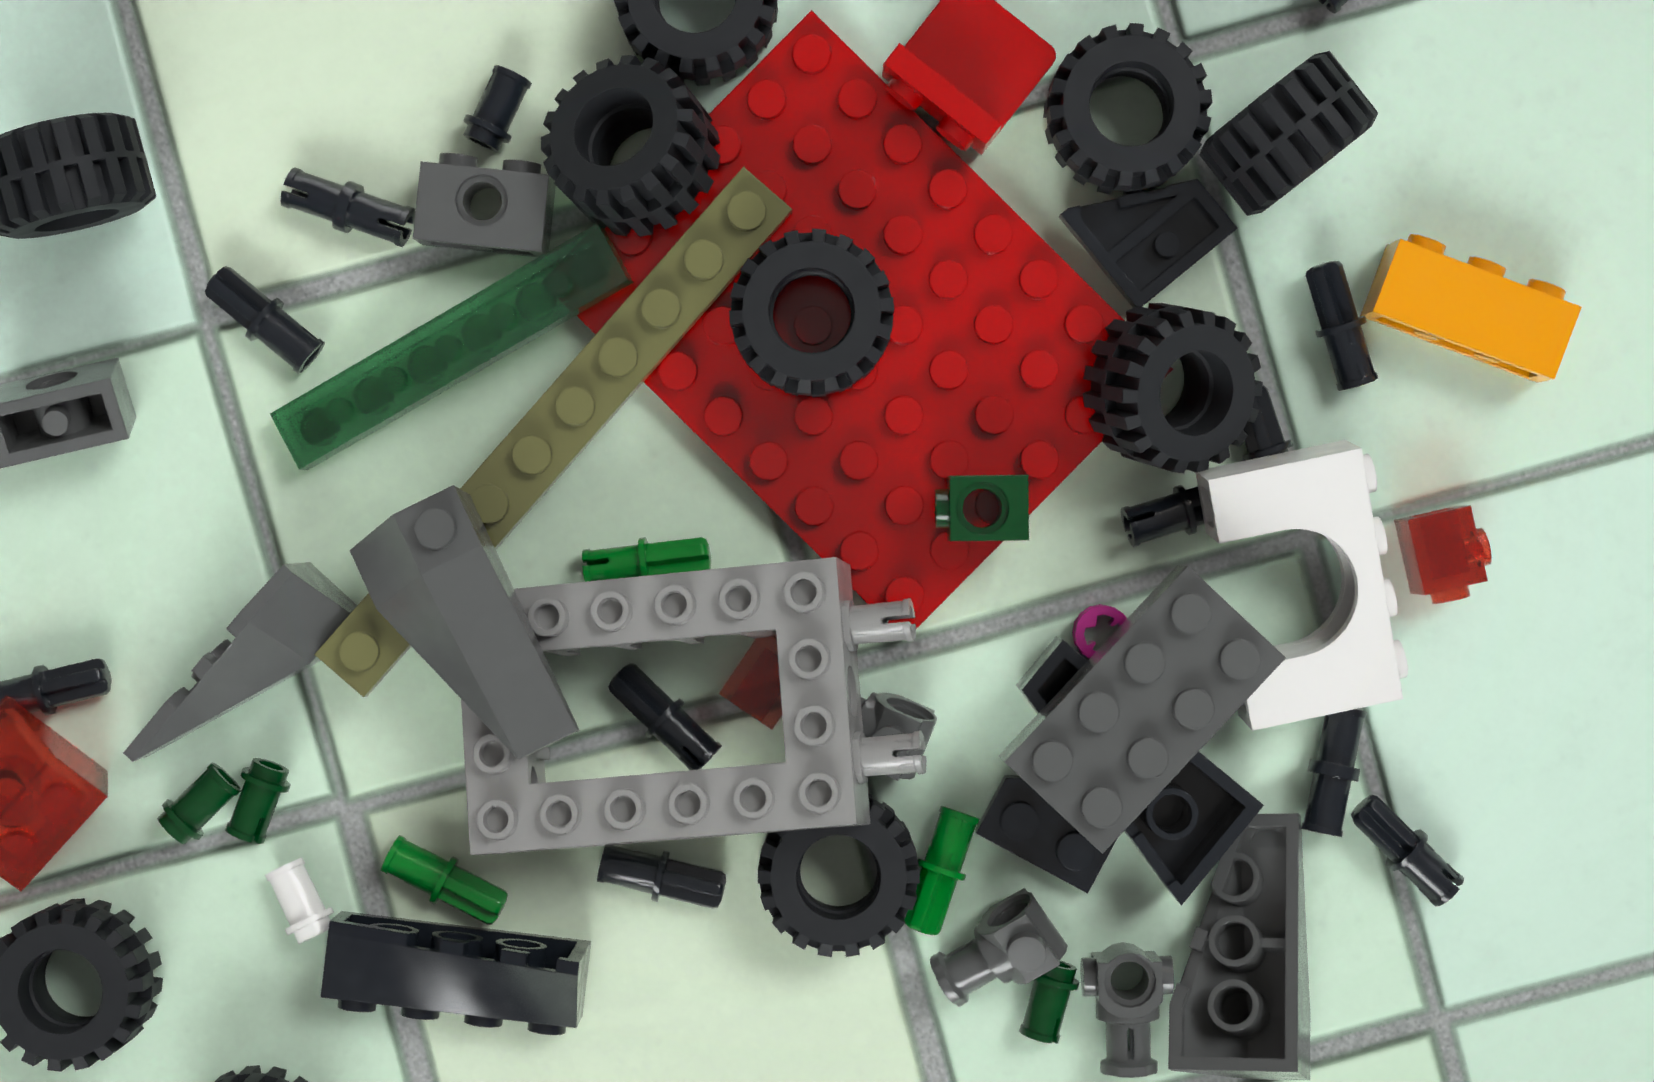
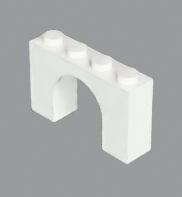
M1341 440L1195 472L1205 530L1219 544L1282 530H1310L1326 537L1333 546L1340 562L1342 583L1334 610L1328 619L1313 633L1296 641L1274 645L1286 659L1237 710L1238 716L1253 731L1403 699L1400 679L1407 677L1408 665L1401 642L1393 640L1390 617L1397 616L1398 605L1395 590L1390 579H1383L1380 555L1387 553L1388 546L1383 523L1378 516L1373 517L1369 493L1376 492L1377 477L1370 455H1363L1362 448L1347 440Z

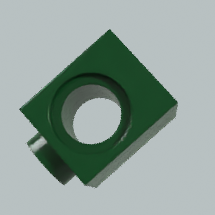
M1028 475L947 476V489H935V527L947 528V541L1029 540ZM976 489H984L992 493L997 499L999 506L996 519L985 527L973 526L966 520L963 513L965 498Z

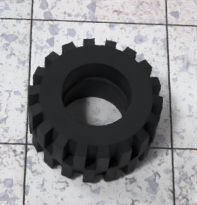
M614 0L619 15L618 19L637 56L640 55L644 60L649 57L659 61L665 69L670 68L683 82L684 79L695 80L697 86L710 85V79L721 76L724 82L737 77L736 70L743 65L749 69L758 60L757 53L761 47L767 48L773 36V24L777 23V0H735L733 10L724 22L709 31L699 33L684 32L668 24L661 14L659 0Z
M1130 23L1126 30H1117L1115 24L1102 28L1099 35L1093 38L1088 35L1077 43L1075 49L1070 54L1066 55L1049 86L1043 118H1047L1045 134L1048 145L1054 144L1057 150L1055 159L1060 166L1064 168L1068 165L1076 173L1073 179L1082 185H1085L1087 181L1097 185V192L1110 195L1115 190L1123 191V195L1140 192L1146 188L1153 190L1163 185L1195 156L1202 145L1200 142L1203 136L1209 130L1212 117L1207 116V109L1213 102L1211 89L1205 90L1202 81L1207 76L1203 65L1200 63L1194 66L1188 58L1193 51L1183 41L1178 47L1167 41L1171 33L1157 28L1154 34L1143 31L1144 24ZM1118 76L1131 77L1142 81L1154 91L1161 104L1163 121L1158 134L1152 140L1143 145L1125 146L1109 140L1098 130L1091 117L1089 103L1093 91L1102 81Z
M1330 51L1322 52L1308 58L1205 141L1199 155L1247 216L1258 214L1281 199L1372 127L1378 112Z
M635 55L622 56L618 65H614L609 58L596 63L597 70L588 75L585 70H582L573 77L576 84L569 91L562 88L554 100L559 106L556 111L547 112L543 123L550 131L549 134L541 137V151L548 157L543 164L547 174L555 181L554 184L596 226L603 230L608 227L615 235L626 237L631 229L639 236L652 235L654 225L660 223L666 230L678 224L675 216L681 211L685 210L690 215L699 206L694 200L699 192L708 194L714 182L708 175V171L718 169L720 155L714 149V146L720 143L718 131L711 124L712 118L680 77L670 68L665 69L659 61L647 57L641 63ZM652 128L647 142L636 155L625 162L610 166L615 151L625 139L638 131Z
M115 113L79 114L26 125L0 134V236L27 239L78 231L134 214L156 198V192L135 118Z
M812 228L810 233H798V230L784 233V238L772 242L770 239L760 246V252L754 258H748L740 269L741 275L737 283H734L730 296L732 299L731 311H729L730 326L735 343L749 367L770 386H775L785 393L796 396L823 397L826 394L838 391L840 393L851 388L860 379H864L874 369L879 359L882 358L893 328L894 301L893 297H891L889 281L884 270L881 271L875 263V257L866 248L862 250L853 244V239L842 234L839 237L826 234L824 229ZM806 276L823 277L837 284L845 293L851 308L850 325L844 337L832 348L817 353L802 352L789 346L779 336L773 320L774 305L779 293L790 282Z
M1149 303L1148 308L1136 306L1127 310L1126 321L1114 319L1105 328L1109 335L1106 341L1096 340L1090 351L1097 356L1094 366H1085L1083 379L1091 381V390L1083 393L1084 407L1095 410V413L1088 419L1093 431L1105 434L1101 442L1110 450L1120 452L1122 457L1171 472L1185 473V470L1197 473L1208 470L1209 461L1218 464L1222 463L1230 457L1228 447L1231 444L1240 447L1248 437L1243 429L1247 421L1255 423L1259 409L1253 408L1255 396H1262L1263 382L1255 380L1254 373L1261 369L1258 355L1247 353L1252 344L1245 332L1235 331L1236 323L1227 317L1215 315L1214 312L1165 303ZM1180 358L1184 370L1183 391L1173 410L1164 416L1160 401L1161 386L1169 368Z
M868 793L869 825L769 832L766 835L758 866V884H760L761 889L760 898L765 911L769 910L773 917V925L781 934L786 931L793 937L792 943L803 950L808 945L817 948L818 955L832 957V951H845L846 957L860 955L859 949L869 945L874 950L885 943V936L892 930L897 933L905 924L904 917L908 910H913L917 899V884L920 883V869L915 846L905 823L899 820L894 810L885 802L881 804L874 800L872 794ZM833 835L853 837L864 843L872 852L877 866L876 880L870 892L859 901L844 906H832L816 900L804 888L800 874L801 862L808 848L816 841Z
M85 898L71 899L61 905L56 903L21 920L11 927V933L0 938V1025L7 1034L0 1043L9 1052L20 1046L25 1050L21 1061L35 1066L46 1059L48 1060L47 1070L62 1072L71 1064L74 1065L76 1071L88 1068L100 1059L101 1061L105 1060L144 1029L143 1023L152 1018L158 1004L152 1002V999L162 992L163 978L153 976V970L160 966L162 962L159 951L148 954L144 946L146 942L153 939L147 929L144 927L135 932L129 926L135 918L125 909L117 914H113L110 912L112 903L102 900L86 905ZM54 950H68L80 954L98 972L102 984V1000L96 1015L85 1017L71 1014L59 1007L50 996L46 985L45 971L47 962Z

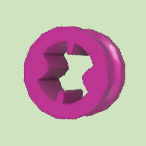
M1102 604L1089 606L1080 612L1074 621L1072 629L1074 644L1079 652L1089 659L1096 652L1093 650L1096 642L1092 640L1086 642L1085 628L1096 626L1097 616L1100 615L1110 616L1111 619L1108 625L1115 626L1117 624L1119 628L1127 618L1124 613L1115 607Z

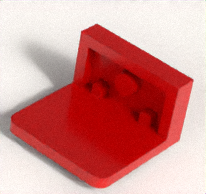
M940 0L906 45L903 46L899 43L883 63L882 77L888 81L885 89L901 104L912 111H916L920 106L938 120L939 123L936 129L949 142L963 151L972 147L982 155L1052 67L1056 59V51L1052 45L995 0Z

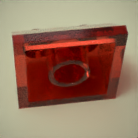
M6 695L0 701V877L22 892L108 797V771Z

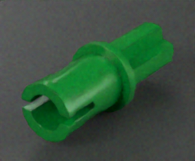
M646 537L639 538L638 545L598 550L585 549L582 551V561L587 563L586 566H582L585 582L711 569L710 547L707 539L702 537L649 544Z
M940 806V814L925 859L918 858V865L922 869L920 872V883L917 884L916 889L917 899L913 910H908L905 917V925L927 935H938L941 932L958 879L965 880L966 874L961 873V869L976 824L978 825L980 820L977 817L944 806Z
M401 835L393 843L380 870L431 895L430 903L435 905L440 900L487 925H492L498 919L508 897L507 892L502 888L457 866L459 859L452 857L450 861H447L407 841Z

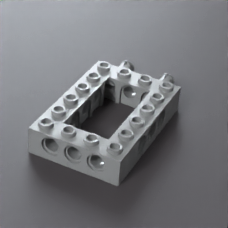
M837 557L514 589L543 652L557 655H581L580 648L619 647L627 650L642 649V643L655 641H682L688 644L704 643V637L745 635L756 639L776 635L786 762L546 783L544 760H550V747H545L522 759H517L461 699L470 855L505 854L869 825L870 811L867 785L869 776L926 773V756H898V753L901 751L926 749L922 731L865 737L862 721L857 656L858 644L907 640V642L914 641L916 637V624H911L910 621L888 623L889 620L915 618L912 600L908 598L903 599V601L854 605L851 566Z

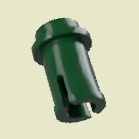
M253 758L250 767L242 769L240 776L245 782L225 831L240 840L263 844L281 793H286L290 789L291 784L286 780L289 770L273 761Z
M212 762L207 767L208 769L175 801L167 799L162 805L164 812L157 819L166 832L181 844H186L191 838L199 840L204 834L202 827L227 802L241 792L237 782L216 763Z
M1060 961L1059 966L1034 979L1024 1021L1019 1029L1022 1035L1044 1043L1052 1044L1053 1042L1056 1044L1059 1042V1033L1071 990H1077L1080 983L1075 979L1077 970L1075 966Z

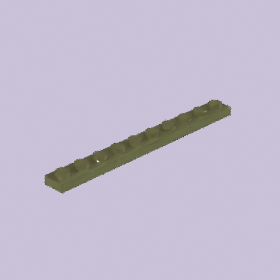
M745 167L737 173L460 488L470 494L495 550L741 272L740 269L747 259H752L759 251V247L765 244L792 214V208ZM368 593L314 655L362 697H367L410 649L411 645L380 614Z

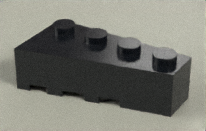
M1056 636L1016 686L1038 714L1088 660L1067 642ZM1198 752L1124 832L1169 893L1182 906L1264 805L1208 758Z

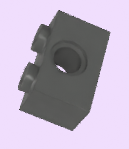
M440 153L439 163L420 162L413 230L414 240L426 246L548 258L556 185L549 175L541 174V164L522 160H503L502 170L477 167V157L456 153ZM485 188L498 190L502 198L499 212L488 220L474 219L470 210L473 196Z
M119 358L0 384V469L129 439L136 414Z

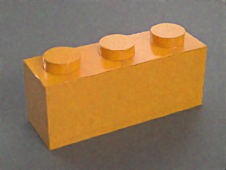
M1410 234L1407 241L1398 239L1386 246L1360 316H1365L1366 319L1536 383L1555 379L1582 308L1579 305L1563 300L1566 294L1564 289L1535 279H1529L1527 286L1504 278L1506 268L1486 259L1469 257L1468 262L1464 263L1444 255L1446 249L1444 244L1421 235Z

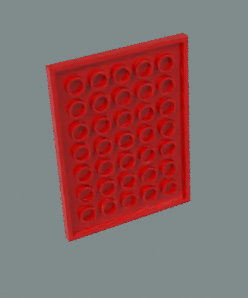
M811 10L709 113L712 118L711 124L718 131L720 143L714 146V149L720 155L718 169L708 171V175L714 181L708 194L699 192L694 199L699 206L690 215L685 210L681 211L675 216L678 224L666 230L660 223L654 225L652 235L639 236L631 229L626 237L615 235L608 227L604 230L597 227L543 283L596 335L743 167L792 208V214L770 237L772 242L784 238V233L798 230V233H810L813 228L824 229L826 234L837 237L840 234L853 239V244L864 250L866 248L875 257V263L881 271L884 270L889 281V289L894 301L893 328L882 358L879 359L874 369L864 379H860L851 388L840 393L838 391L826 394L823 397L796 396L785 393L775 386H770L749 367L735 343L729 316L732 302L731 292L741 272L648 376L644 383L821 558L837 557L850 564L852 589L867 604L903 601V599L911 598L915 618L889 620L888 623L910 621L911 624H916L917 629L1003 542L947 541V528L935 527V489H947V476L1028 475L1030 515L1101 443L1105 435L1093 431L1088 420L1095 413V410L1084 407L1083 393L1091 390V381L1083 379L1086 365L1094 366L1097 356L1090 351L1096 340L1106 341L1109 337L1105 328L1114 319L1125 320L914 111L896 100L885 89L887 84ZM806 276L790 282L782 289L775 301L773 320L779 336L785 343L802 352L817 353L832 348L844 337L850 325L851 308L845 293L837 284L823 277ZM1172 367L1169 368L1164 379L1172 372ZM976 489L969 493L964 500V516L975 527L990 525L998 515L999 506L997 499L987 490Z

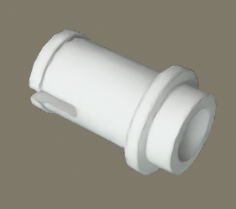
M303 858L285 864L265 875L267 881H270L289 922L290 927L285 929L286 934L294 933L298 944L329 929V915L334 913L332 907L325 909L304 866Z

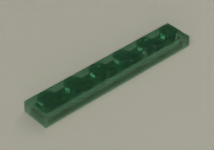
M596 223L273 411L270 415L298 469L309 470L632 284L633 280L605 228Z

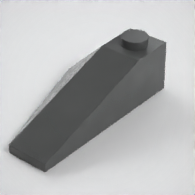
M452 485L393 514L349 550L371 599L380 614L517 759H522L580 731L470 494Z
M311 562L283 564L226 628L235 639L232 642L228 639L223 641L211 653L208 652L191 670L193 672L191 677L197 681L190 691L182 687L161 706L123 754L132 762L148 757L320 662L321 660L314 654L357 605Z
M1299 813L1257 814L1220 858L1211 883L1212 892L1200 927H1196L1189 947L1192 950L1181 982L1176 984L1169 1004L1168 1069L1171 1071L1242 1079L1310 1080V997L1301 816Z

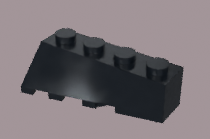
M341 911L329 921L321 998L338 999V1008L353 1012H373L376 1010V1005L379 1004L401 1007V1015L412 1019L434 1020L439 1018L440 1012L465 1015L464 1022L472 1026L500 1027L504 1019L528 1022L527 1030L534 1033L562 1035L565 1034L566 1027L577 1028L583 1016L591 941Z

